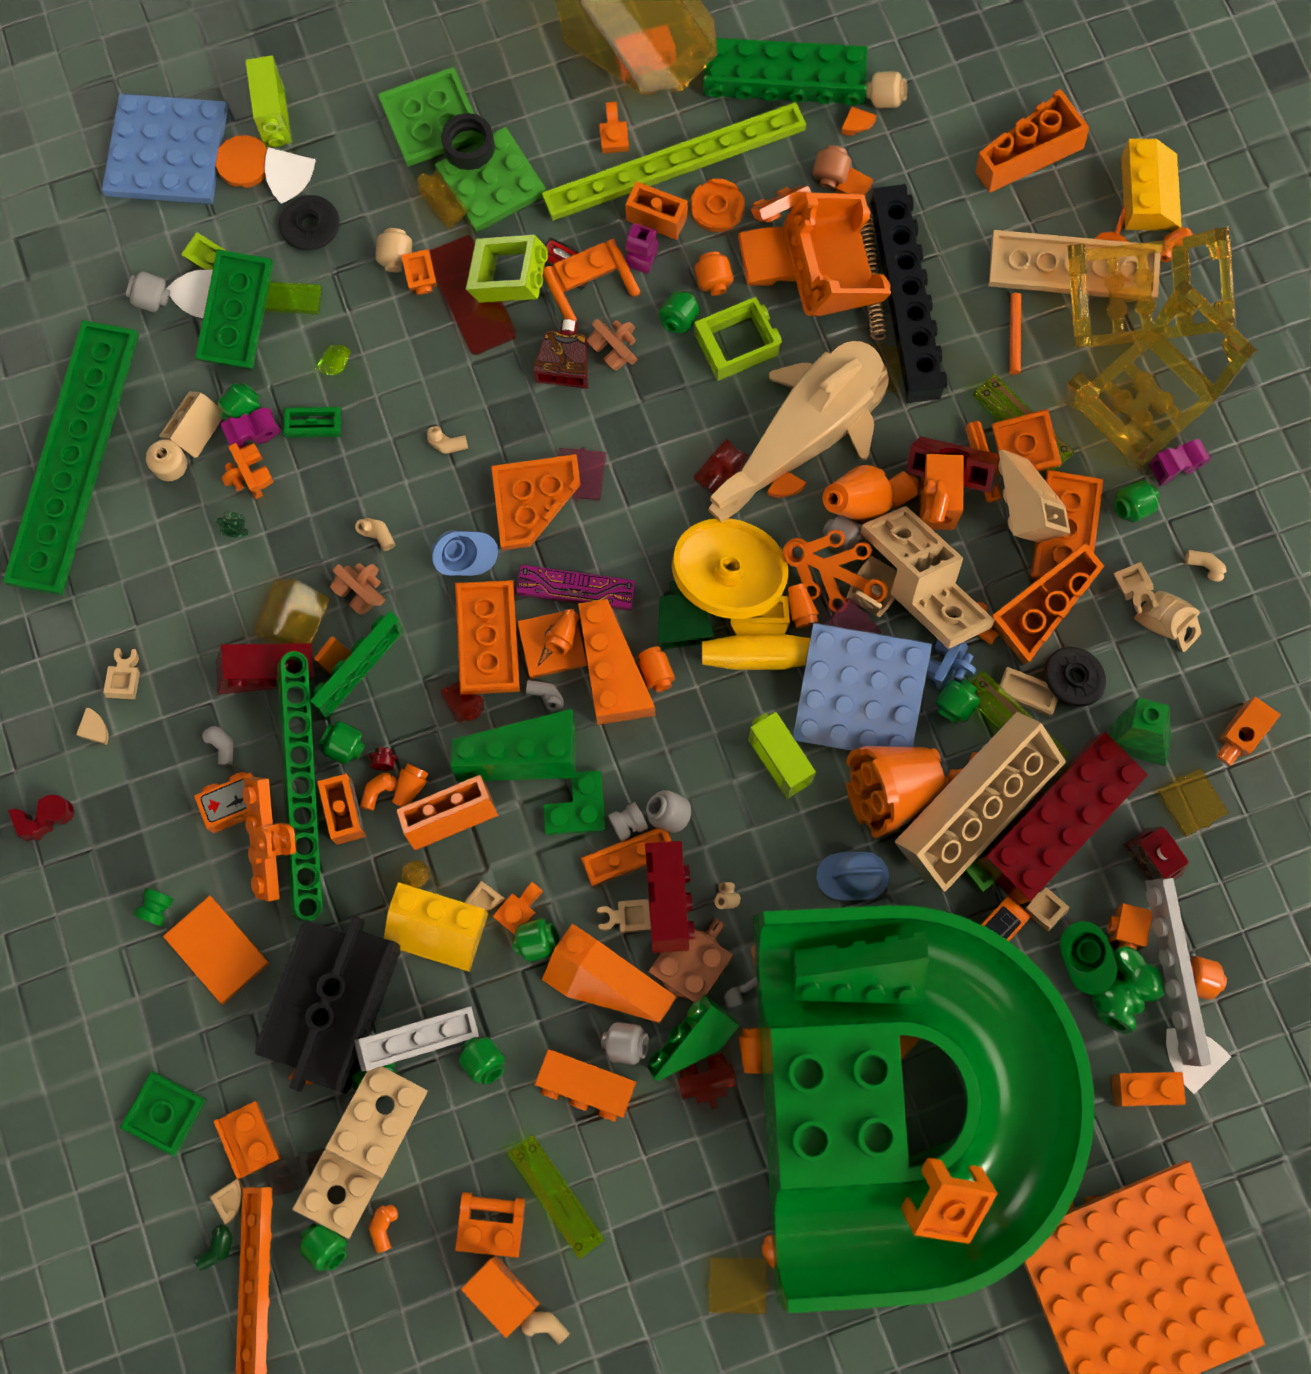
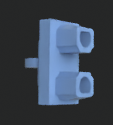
M937 640L935 651L945 655L942 663L929 658L926 674L927 678L935 682L937 689L942 691L947 682L951 681L952 678L957 682H961L964 675L974 676L976 668L970 664L974 656L966 653L968 645L965 642L948 649Z

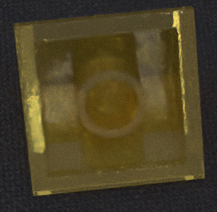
M274 580L253 633L283 644L312 643L329 598L297 580Z

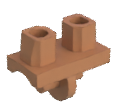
M598 318L592 323L595 330L588 337L587 342L598 353L608 343L614 348L604 358L612 369L617 371L627 362L633 365L638 360L623 343L626 341L631 346L636 342V339L631 335L635 330V326L631 322H626L622 325L618 320L614 321L612 327L616 330L615 334Z
M358 563L354 567L355 570L350 566L343 568L338 564L333 570L337 576L331 583L330 588L340 597H345L351 589L354 590L357 595L349 605L356 613L364 615L373 606H381L386 599L374 589L381 583L375 577L379 569L374 564H370L365 568L361 563Z

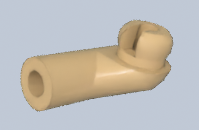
M433 426L427 431V441L430 446L443 454L468 449L465 435L449 438L442 433L441 428L438 426Z
M532 1312L521 1323V1329L525 1335L533 1336L534 1333L547 1332L558 1345L570 1335L568 1330L550 1312Z

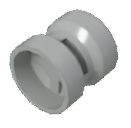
M636 802L627 805L626 809L621 813L615 811L608 815L621 842L628 839L631 832H642L648 829L647 823Z

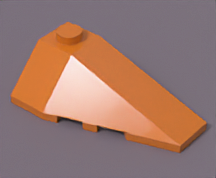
M573 923L555 947L542 978L544 982L567 998L588 1002L599 1007L613 1009L657 1023L662 1021L677 999L671 992Z

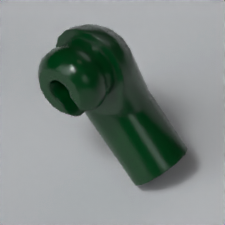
M216 1226L212 1230L213 1237L210 1249L194 1257L196 1266L200 1271L217 1264L229 1255L233 1237L228 1226Z

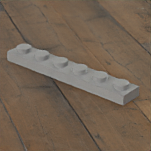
M1160 878L1145 881L1147 888L1146 897L1151 907L1152 926L1157 937L1159 960L1163 966L1166 981L1165 990L1169 996L1172 1010L1171 1019L1178 1039V1053L1182 1058L1183 1065L1200 1067L1210 1065L1212 1063L1174 879Z

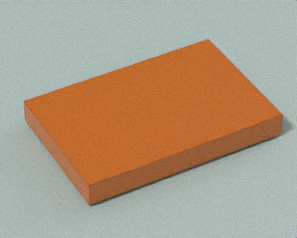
M211 895L163 936L222 1005L270 964Z

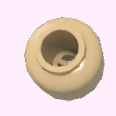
M899 72L875 73L872 81L867 82V99H871L875 108L899 107L902 101H906L907 97L906 78H902Z
M385 229L384 233H381L376 239V261L384 266L388 272L402 271L404 266L401 255L412 253V239L402 229Z
M159 440L154 442L146 452L147 466L158 479L174 481L184 475L187 469V458L175 442Z

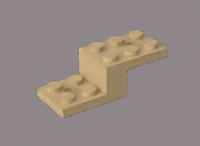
M907 506L862 524L860 534L897 568L891 595L945 647L950 649L992 628L995 619L956 584L963 557Z
M382 1066L368 1070L292 1210L349 1239L379 1181L383 1178L428 1090ZM383 1096L391 1098L394 1104L392 1112L386 1115L380 1114L375 1107L377 1099ZM339 1185L344 1188L346 1196L342 1203L332 1204L329 1202L327 1192L330 1187Z

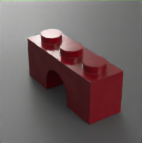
M922 436L910 447L906 473L925 477V458L927 454L964 455V487L990 493L999 481V454Z

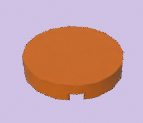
M249 135L234 136L226 140L219 147L215 156L216 168L222 180L230 186H243L244 188H250L261 183L266 178L265 159L267 148L259 139Z
M725 179L707 180V183H704L702 186L700 184L694 190L691 196L690 212L694 221L701 228L710 232H724L735 227L742 219L745 199L734 183Z

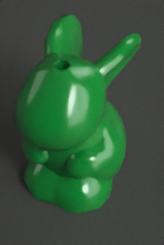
M1122 946L1117 951H1113L1117 970L1124 976V980H1115L1110 989L1102 994L1091 995L1093 1005L1098 1012V1018L1116 1032L1128 1035V1033H1133L1136 1028L1134 1015L1143 1012L1145 1008L1144 1001L1151 1002L1161 999L1165 993V985L1161 972L1156 966L1145 962L1143 955L1136 949Z

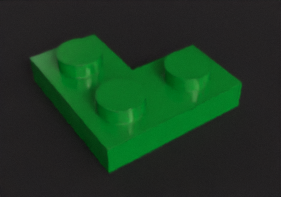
M601 770L575 772V778H572L573 802L543 804L546 836L606 831Z

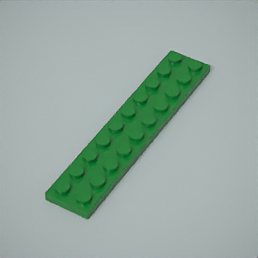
M82 320L3 582L6 585L59 596L63 595L139 338L137 330Z

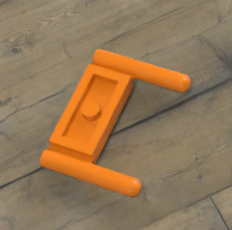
M614 238L559 261L543 270V277L564 319L575 322L577 320L564 292L613 272L615 269L618 270L630 296L636 297L640 294V289Z

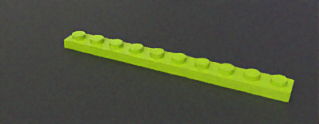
M794 102L542 192V198L551 220L554 221L630 194L636 181L652 186L806 130V122L797 103Z

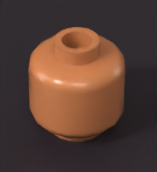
M827 145L826 149H821L817 153L812 174L815 179L820 181L819 186L826 189H835V185L843 184L847 181L852 163L850 156L847 155V150L839 146Z

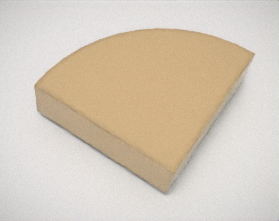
M86 707L76 735L83 739L107 745L109 733L104 720L95 711Z
M480 881L464 903L490 911L500 906L505 901V898L483 881Z
M235 1179L209 1196L225 1224H228L235 1218L242 1205L243 1189L239 1179Z

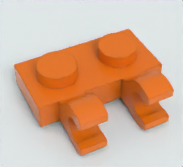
M799 185L793 189L785 187L777 191V196L768 201L762 198L752 203L753 208H751L754 219L760 223L763 221L767 223L781 217V211L788 209L791 211L806 192L811 193L809 186Z

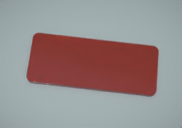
M467 235L434 248L429 252L435 277L470 353L478 355L514 340L517 337V333L502 301L479 303L466 290L475 247L473 238Z

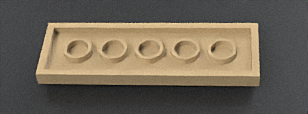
M994 230L991 241L988 286L1155 302L1159 291L1161 245Z

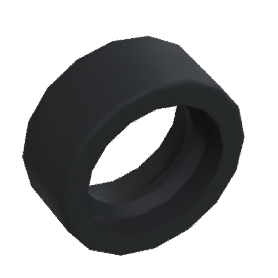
M471 113L459 114L451 118L443 127L441 140L445 157L450 164L459 169L473 170L484 166L492 158L495 149L492 127L483 117ZM464 131H476L484 136V144L474 152H459L452 146V140L455 136Z

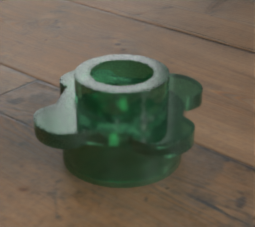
M226 512L222 517L217 518L216 523L220 525V533L231 538L248 535V530L245 528L246 519L243 515L236 512Z

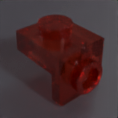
M460 681L441 690L443 699L458 723L464 720L472 721L479 717L484 710V699L481 695H460Z

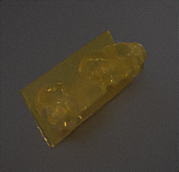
M437 170L431 176H427L424 173L418 177V191L447 228L451 230L469 210Z

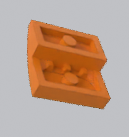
M784 226L760 228L739 233L738 240L747 285L773 286L776 281H796L784 236Z

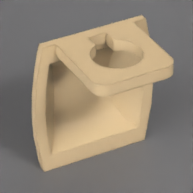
M870 556L857 574L868 580L879 578L885 581L888 586L886 598L881 602H877L852 585L846 598L880 618L895 600L891 595V590L897 571L875 557ZM879 585L872 586V592L875 595H880L882 592Z
M1159 590L1155 593L1157 606L1153 607L1151 602L1147 601L1142 606V613H1137L1134 619L1143 627L1158 635L1173 640L1176 639L1179 650L1185 652L1201 635V628L1197 618L1200 611L1180 597ZM1187 627L1192 628L1190 637L1184 641Z

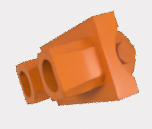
M237 443L228 446L238 468H234L232 463H227L224 466L227 472L222 476L223 484L225 486L234 485L236 491H240L244 488L242 481L245 479L255 499L264 496L261 490L274 481L266 465L253 472L251 471L250 465L263 460L255 443L241 448L238 447Z

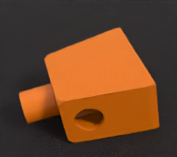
M1257 697L1244 702L1219 736L1218 740L1224 745L1217 753L1216 758L1231 767L1239 755L1242 757L1250 755L1281 714ZM1239 732L1244 735V741L1239 738Z

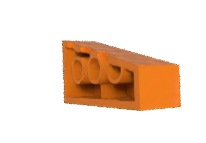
M608 599L578 603L597 725L656 716L654 703Z

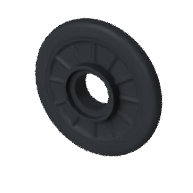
M305 195L292 200L285 206L279 219V229L284 240L300 250H316L324 247L335 237L339 228V215L336 208L327 199L316 195ZM308 217L316 219V224L311 228L302 226L303 220Z
M1064 647L1052 653L1046 662L1044 671L1046 683L1050 691L1062 702L1071 706L1084 707L1097 702L1102 697L1106 688L1105 671L1098 659L1088 651L1077 647ZM1069 671H1077L1082 677V682L1076 683L1072 681Z

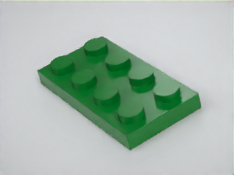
M217 249L195 359L202 362L253 371L274 266L272 259Z
M391 611L385 617L380 615L373 622L370 634L366 638L361 637L351 649L353 653L347 660H340L331 671L332 677L326 683L321 682L311 694L313 698L310 702L326 720L404 632L399 618Z

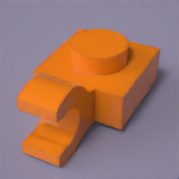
M617 101L606 102L607 123H599L602 154L629 151L627 121L618 122Z
M531 882L520 898L512 893L493 917L515 935L519 925L531 921L536 915V912L530 907L543 893V890Z

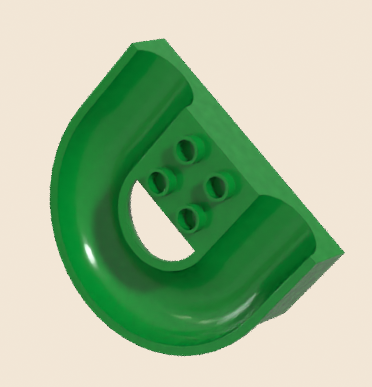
M888 905L763 911L754 915L753 927L776 1302L787 1313L920 1305L947 1301L971 1294L995 1283L1014 1271L1044 1244L1066 1215L1085 1173L1093 1139L1095 1112L1090 1063L1081 1034L1060 993L1040 968L1007 939L983 925L942 910L918 906ZM925 931L929 962L922 1004L794 1000L792 970L795 950L835 944L838 948H844L852 945L854 941L865 940L866 944L885 942V937L898 935L899 940L914 937L913 933ZM899 1035L915 1036L939 1047L953 1061L963 1080L966 1093V1114L961 1131L953 1144L936 1159L943 1162L952 1178L974 1181L968 1169L970 1165L982 1167L998 1193L970 1244L914 1235L900 1209L905 1198L910 1197L918 1211L930 1186L922 1174L923 1165L909 1167Z

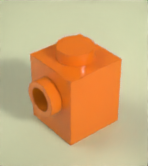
M1125 903L1116 907L1115 916L1111 915L1107 926V933L1111 934L1109 943L1117 944V949L1122 946H1128L1136 950L1147 947L1152 922L1151 910Z

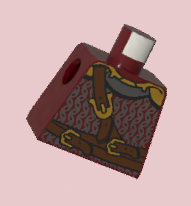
M565 319L561 321L560 332H546L533 369L535 383L588 389L587 340L585 335L576 334L577 322Z
M1163 826L1147 828L1123 844L1148 880L1173 878L1175 881L1184 874L1189 865L1187 857Z

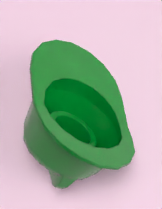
M1076 922L1067 927L1061 936L1060 949L1073 984L1083 993L1090 995L1102 994L1113 985L1118 971L1107 936L1100 927L1091 922Z

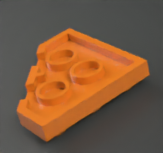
M576 454L491 466L502 551L531 547L579 488L581 482Z

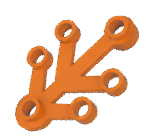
M834 529L827 536L810 542L802 538L789 540L783 548L784 560L789 565L797 568L800 579L805 584L807 591L809 586H814L817 589L815 596L810 595L812 600L821 595L822 588L819 583L813 581L809 565L819 569L830 599L829 607L833 612H842L848 605V600L840 593L835 578L862 590L864 594L877 602H881L886 598L888 586L885 581L879 578L868 580L840 566L856 559L865 560L870 557L872 547L869 543L859 542L852 549L822 558L814 554V552L829 546L837 548L843 545L846 536L842 530ZM833 533L840 535V543L836 544L832 541L831 536ZM859 546L866 547V556L859 555ZM795 547L802 549L803 554L801 557L794 555L793 550ZM873 585L881 587L882 592L880 595H875L872 592ZM835 598H839L842 600V608H836L834 606L833 602Z

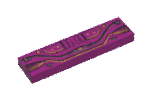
M521 565L516 594L577 604L608 599L611 608L631 611L635 580Z

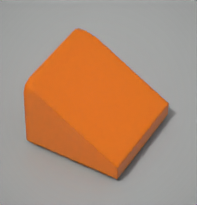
M332 636L314 657V660L320 668L333 675L331 671L334 666L342 659L346 661L352 653Z

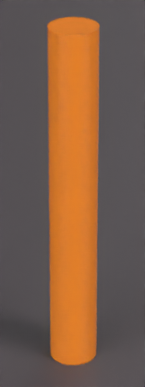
M1020 293L1010 294L1009 373L1012 375L1021 373Z

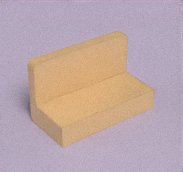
M189 391L159 435V438L175 442L191 457L197 458L223 418L219 415L222 410L201 392Z

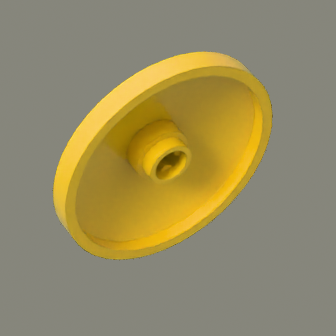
M714 518L696 523L681 535L672 557L673 577L683 595L700 609L723 618L746 619L767 612L780 600L788 581V564L784 560L783 551L776 541L760 528L737 519L728 518L720 522Z

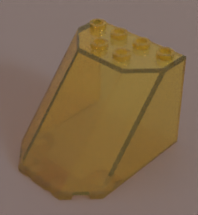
M555 0L564 42L644 96L655 95L656 91L659 90L683 91L689 85L688 83L706 67V64L718 55L714 19L701 0Z

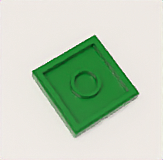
M150 1071L119 1128L171 1156H177L207 1099L154 1071Z

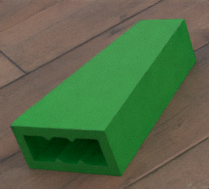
M1138 697L1112 723L1109 736L1131 758L1165 766L1172 738L1169 705Z

